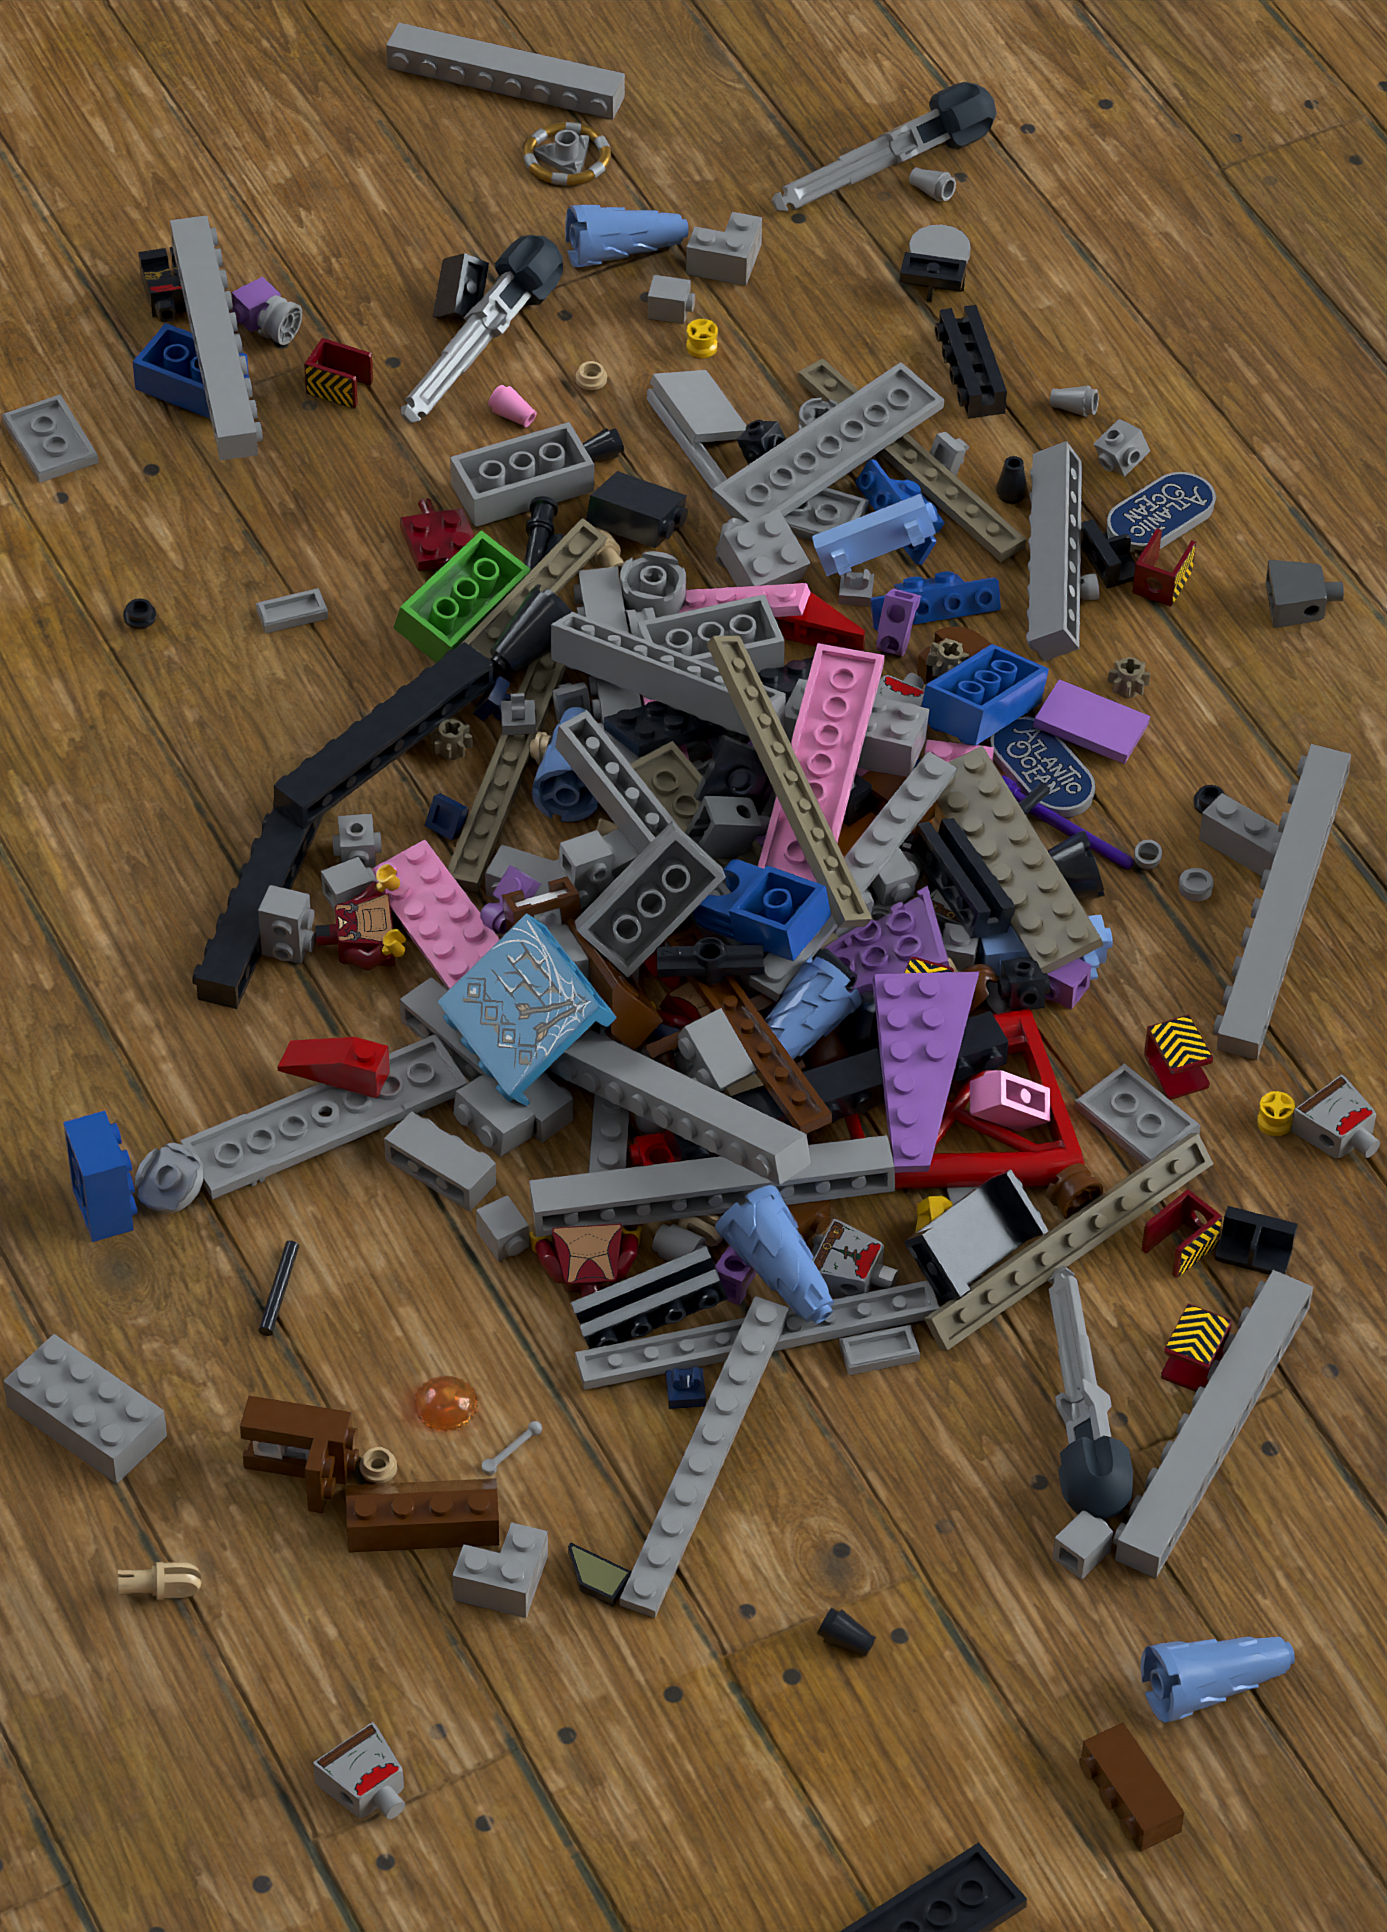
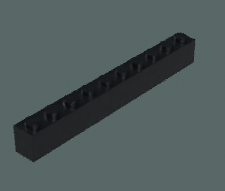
M991 1011L967 1018L951 1082L961 1081L971 1075L986 1070H995L1001 1065L1007 1064L1009 1041ZM880 1048L802 1072L832 1113V1123L840 1118L856 1113H865L871 1108L885 1104ZM764 1085L729 1096L793 1127ZM664 1128V1140L676 1162L720 1156Z

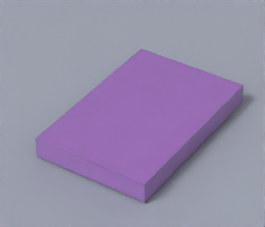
M1059 679L1036 715L1033 727L1125 764L1149 725L1150 716Z

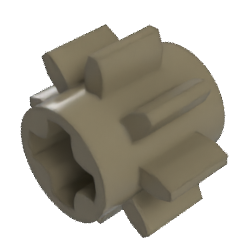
M945 638L940 644L932 643L926 665L932 666L933 676L939 677L969 659V654L963 653L962 643Z
M1133 657L1123 658L1120 661L1116 660L1114 669L1109 670L1108 682L1113 684V693H1118L1125 698H1132L1138 694L1143 695L1144 686H1148L1150 681V673L1145 672L1146 663H1141Z
M456 719L443 721L439 725V731L431 732V744H434V754H441L447 760L464 758L465 748L473 747L469 725H463Z

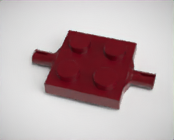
M423 498L418 502L422 514L400 517V529L417 570H440L474 538V534L463 508L436 512L431 499L426 498L425 502Z

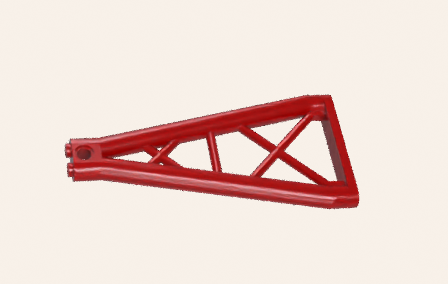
M1029 1008L995 1014L994 1017L1009 1041L1008 1054L1022 1052L1032 1082L1050 1088V1122H1047L1053 1142L1033 1143L990 1121L970 1115V1112L964 1109L970 1101V1081L983 1077L986 1072L992 1071L986 1070L971 1075L953 1101H946L935 1147L956 1120L1020 1152L933 1153L928 1172L895 1173V1189L978 1187L992 1176L1008 1170H1012L1015 1177L1021 1181L1023 1187H1042L1050 1183L1056 1184L1059 1180L1056 1175L1063 1169L1078 1163L1085 1165L1079 1142L1035 1019ZM858 1113L844 1117L851 1140L865 1138ZM664 1132L634 1137V1144L629 1145V1156L632 1166L640 1167L676 1162L664 1140Z

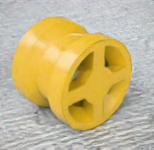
M696 319L688 324L686 349L691 356L704 359L716 353L718 328L714 322L708 319Z
M1279 1091L1265 1094L1261 1098L1259 1105L1258 1127L1262 1132L1270 1136L1287 1134L1291 1130L1295 1110L1293 1099L1286 1093Z

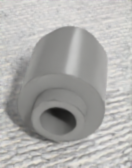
M663 1224L654 1237L652 1250L657 1252L660 1258L672 1261L706 1247V1239L675 1224L671 1226Z

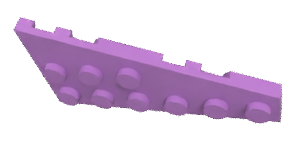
M928 886L917 891L918 897L904 905L900 901L890 907L891 913L877 921L871 920L865 927L854 928L825 947L857 974V981L854 987L848 991L849 993L855 987L859 994L866 991H874L872 981L874 974L904 973L910 958L913 956L950 967ZM745 992L749 1000L752 999L750 994L748 992ZM773 1000L774 1005L766 1012L767 1016L777 1005L776 1001Z
M979 972L874 974L872 981L889 1145L895 1173L928 1172Z

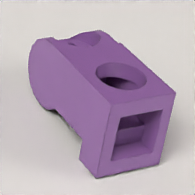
M892 589L885 595L878 627L879 633L876 644L878 651L898 656L905 654L921 595Z
M729 1246L715 1267L727 1294V1301L740 1306L746 1296V1289L757 1272L752 1266L749 1267Z

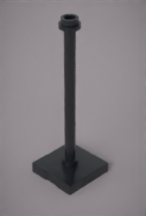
M717 735L704 738V741L713 752V759L695 791V799L702 802L704 796L750 798L754 802L758 815H761L771 796L773 787L755 748L722 735L721 739Z

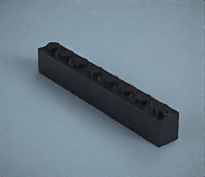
M463 642L454 650H449L436 664L425 668L416 679L408 685L401 686L396 694L384 703L376 705L371 713L360 721H355L347 731L336 739L330 740L314 756L306 758L290 774L282 776L274 785V808L304 830L439 727L443 721L452 717L493 685V662L466 642Z
M273 800V810L271 814L267 813L262 823V834L260 838H255L252 843L251 858L248 863H243L241 867L239 884L237 888H232L229 893L228 908L225 914L221 913L218 917L216 934L213 939L209 938L206 943L202 965L197 964L194 969L192 983L196 985L198 1000L235 1009L238 1008L262 955L258 914L260 905L270 885L291 890L325 814L303 830L276 810Z

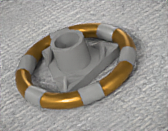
M572 122L555 123L538 129L528 138L523 149V161L527 169L534 176L547 183L561 186L579 185L596 179L605 171L611 159V147L601 133L589 126ZM555 135V143L536 147L546 138ZM592 140L600 152V157L594 165L582 172L589 143ZM535 157L563 173L550 172L542 168Z

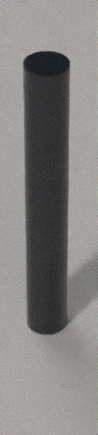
M286 1241L258 1329L259 1333L264 1336H271L299 1250V1244L295 1241Z

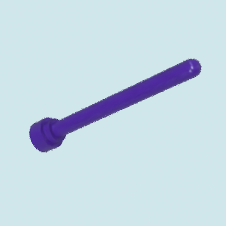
M1005 775L1002 776L1018 803L1021 802L1026 795L1020 792L1021 789L1017 787L1015 781ZM1038 803L1029 812L1069 837L1078 832L1085 831L1091 845L1088 848L1124 869H1130L1133 866L1134 860L1131 856Z

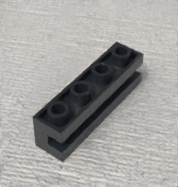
M977 305L964 306L963 318L957 319L952 308L941 309L939 323L934 325L935 337L937 342H942V356L944 363H949L951 383L952 385H957L959 406L965 408L968 419L1005 414L1007 390Z
M942 819L938 833L930 821L917 823L910 850L970 938L1007 933L1015 912L1014 903L1007 896L998 883L996 876L991 873L982 856L973 847L966 833L962 831L955 819Z
M706 1246L573 1301L571 1304L580 1323L579 1326L589 1349L623 1343L635 1337H643L652 1330L669 1323H677L684 1317L700 1310L713 1308L718 1303L727 1300L728 1297Z

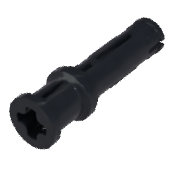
M545 496L532 499L530 502L531 519L526 523V532L529 538L524 564L531 571L544 558L548 539L555 531L553 519L558 513V504L552 498Z

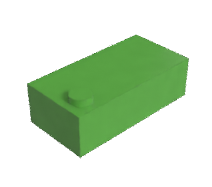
M481 530L400 606L393 629L437 663L449 650L457 648L531 572V569Z

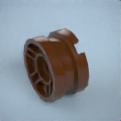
M1080 1163L1063 1169L1056 1175L1059 1178L1055 1185L1050 1183L1046 1190V1197L1053 1206H1058L1059 1212L1065 1219H1068L1103 1194L1102 1184L1095 1177H1091L1087 1167Z

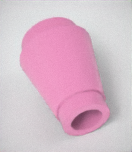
M498 386L488 401V406L492 408L493 413L524 427H528L534 421L537 414L511 386Z

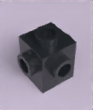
M755 420L746 426V430L739 436L737 443L749 465L785 441L786 438L778 421Z
M1032 957L1001 961V979L997 981L998 994L1001 1000H1006L1010 1011L1045 1008V994L1050 993V981L1048 974L1042 973L1038 962L1033 960Z

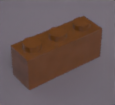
M1124 1722L1083 1741L1081 1758L1079 1759L1083 1774L1088 1780L1093 1779L1099 1788L1103 1804L1108 1810H1114L1120 1819V1827L1125 1837L1130 1841L1134 1840L1141 1852L1182 1832L1185 1812Z

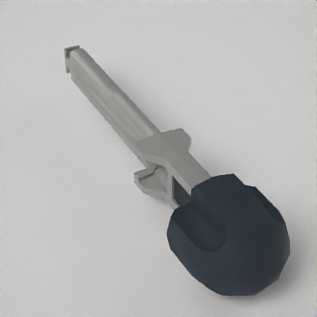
M969 82L954 84L935 93L930 98V112L838 157L837 161L783 186V197L781 192H777L771 200L775 210L787 211L786 204L790 205L792 210H796L847 184L857 183L944 141L948 147L957 150L978 141L989 132L997 112L993 97L985 88Z
M536 235L521 236L495 262V270L499 276L496 278L495 284L464 317L466 323L444 348L435 364L406 397L405 401L408 404L401 407V416L408 424L420 421L421 418L428 415L460 375L465 373L488 343L504 333L509 327L510 321L524 304L540 305L556 287L563 273V259L558 247L548 238Z
M1062 1265L1054 1271L1048 1280L1053 1284L1049 1288L1065 1389V1394L1060 1393L1055 1399L1057 1409L1066 1424L1069 1445L1060 1452L1061 1466L1058 1472L1062 1495L1071 1509L1077 1514L1084 1510L1093 1517H1099L1104 1520L1119 1515L1132 1498L1133 1469L1127 1446L1122 1441L1111 1438L1107 1411L1112 1407L1110 1395L1097 1386L1078 1282L1073 1277L1075 1273Z

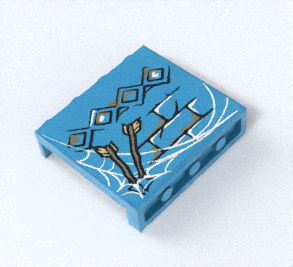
M527 913L437 1001L445 1011L443 1019L455 1031L459 1030L463 1035L460 1039L461 1043L472 1054L479 1056L481 1059L478 1062L480 1068L489 1077L497 1080L499 1083L496 1086L498 1092L509 1102L515 1099L525 1106L530 1102L523 1092L595 1021L608 1027L617 1018L547 927Z

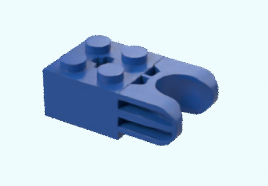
M737 859L731 860L723 869L726 876L725 883L731 893L722 896L709 894L692 911L694 919L701 927L747 945L763 944V951L790 961H794L832 916L826 886L768 865L763 869Z

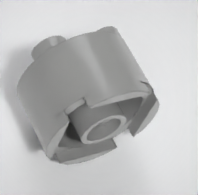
M649 551L642 553L641 558L633 561L632 557L624 563L620 573V585L625 610L635 609L636 612H642L643 608L653 607L656 618L679 613L686 600V572L684 567L682 569L678 565V560L675 557L663 552Z

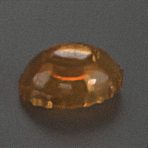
M455 1376L432 1378L423 1383V1386L418 1389L419 1392L415 1394L414 1404L418 1418L422 1419L423 1424H427L429 1428H435L437 1431L444 1430L446 1432L448 1430L455 1431L457 1428L461 1429L465 1424L468 1425L469 1421L474 1419V1414L477 1413L478 1399L474 1389L470 1387L469 1383Z

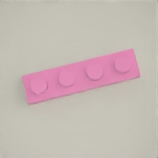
M807 583L686 590L685 604L679 613L765 594L774 617L799 616L804 612L810 590Z

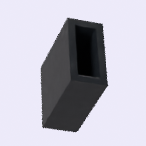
M617 471L590 495L586 521L594 527L656 548L665 539H669L678 527L684 525L688 515V509L685 508L687 495Z

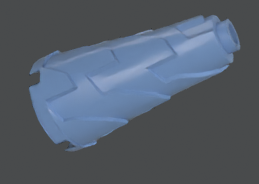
M570 205L566 212L565 239L566 243L571 242L572 248L575 249L567 250L570 262L575 268L602 264V261L629 258V255L658 251V248L681 244L683 238L688 237L687 220L682 219L680 214L658 213L656 210H625V207H600V205Z
M573 707L564 711L560 723L554 729L550 745H548L532 787V796L536 807L551 819L553 813L561 815L562 822L582 820L590 816L597 809L598 805L596 798L555 747L559 725L586 711V709L580 707Z
M810 956L802 963L796 976L783 991V997L765 1019V1022L793 1060L798 1055L801 1057L823 1035L826 1037L849 1014H853L862 1002L856 987L851 993L845 988L850 982L848 977L834 965L820 957L812 960V956Z
M774 1185L764 1186L745 1196L748 1202L742 1206L736 1202L720 1217L715 1225L716 1231L725 1239L744 1263L749 1267H753L771 1290L777 1291L797 1315L803 1317L806 1322L814 1321L815 1324L823 1322L833 1313L831 1307L834 1301L828 1293L829 1289L825 1280L812 1260L814 1258L813 1254L797 1230V1222Z
M1247 1636L1223 1641L1209 1639L1189 1643L1182 1641L1161 1643L1145 1647L1141 1657L1142 1683L1151 1681L1153 1691L1145 1692L1146 1698L1156 1717L1166 1723L1192 1715L1194 1711L1224 1702L1226 1697L1257 1688L1259 1683L1285 1674L1291 1664H1294L1295 1655L1291 1644L1285 1642L1281 1637L1253 1638Z

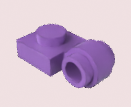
M509 865L492 894L500 899V902L488 903L481 911L480 919L483 925L493 930L495 934H506L502 895L522 889L525 899L532 898L541 883L518 868Z

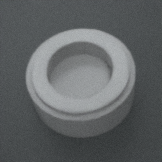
M1190 868L1180 875L1178 889L1180 894L1187 900L1194 902L1204 901L1212 894L1214 880L1208 871L1201 868Z

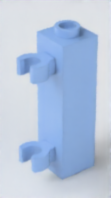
M918 494L812 536L826 576L837 572L840 576L852 571V566L911 543L913 547L925 543L924 538L936 534L933 522L938 521L932 503L925 504L922 495Z
M1102 915L1088 917L1100 935L1103 946L1079 958L1092 965L1090 980L1098 979L1096 968H1099L1100 963H1106L1107 949L1113 946L1111 929L1105 928ZM1010 925L1007 933L980 937L978 952L980 964H987L992 967L1000 979L1001 961L1029 957Z

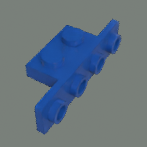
M868 460L855 481L856 486L865 498L869 500L875 511L918 494L922 495L925 504L930 503L922 494L921 488L917 483L911 480L890 479L876 460ZM932 504L938 521L933 522L935 532L939 533L945 522L938 515L936 507ZM933 535L924 538L925 543L914 547L911 543L903 547L915 564L922 565L935 546L936 539Z
M946 571L935 574V578L909 577L905 578L903 583L894 584V589L921 595L913 624L1001 609L999 581L995 577L964 582L954 572ZM885 595L870 599L872 623L875 630H878Z

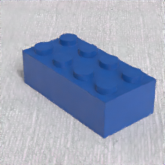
M991 644L928 683L925 687L921 707L929 709L928 725L933 730L946 732L957 737L964 744L976 746L1041 704L1049 669Z

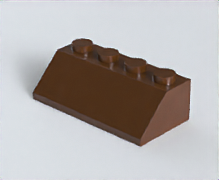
M571 917L567 921V926L589 959L588 981L617 1017L606 1027L604 1032L611 1040L619 1044L623 1042L634 1051L663 1020L632 974L629 977L625 976L577 931L575 919Z
M496 1478L346 1486L349 1553L463 1547V1545L472 1547L500 1545Z

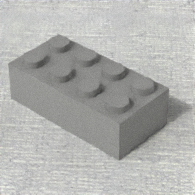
M570 422L450 457L451 485L475 527L530 511V502L535 497L545 496L560 502L594 491V463Z
M765 594L637 622L639 638L715 667L717 666L706 645L713 636H740L757 673L766 668L784 667V638Z
M804 679L798 680L785 706L784 731L790 744L808 681ZM876 695L857 768L908 777L926 740L929 709L912 703L885 699L882 696Z
M671 821L575 920L576 929L625 976L629 977L726 876L722 867Z
M55 1334L45 1341L3 1381L8 1408L116 1484L167 1436L163 1409Z

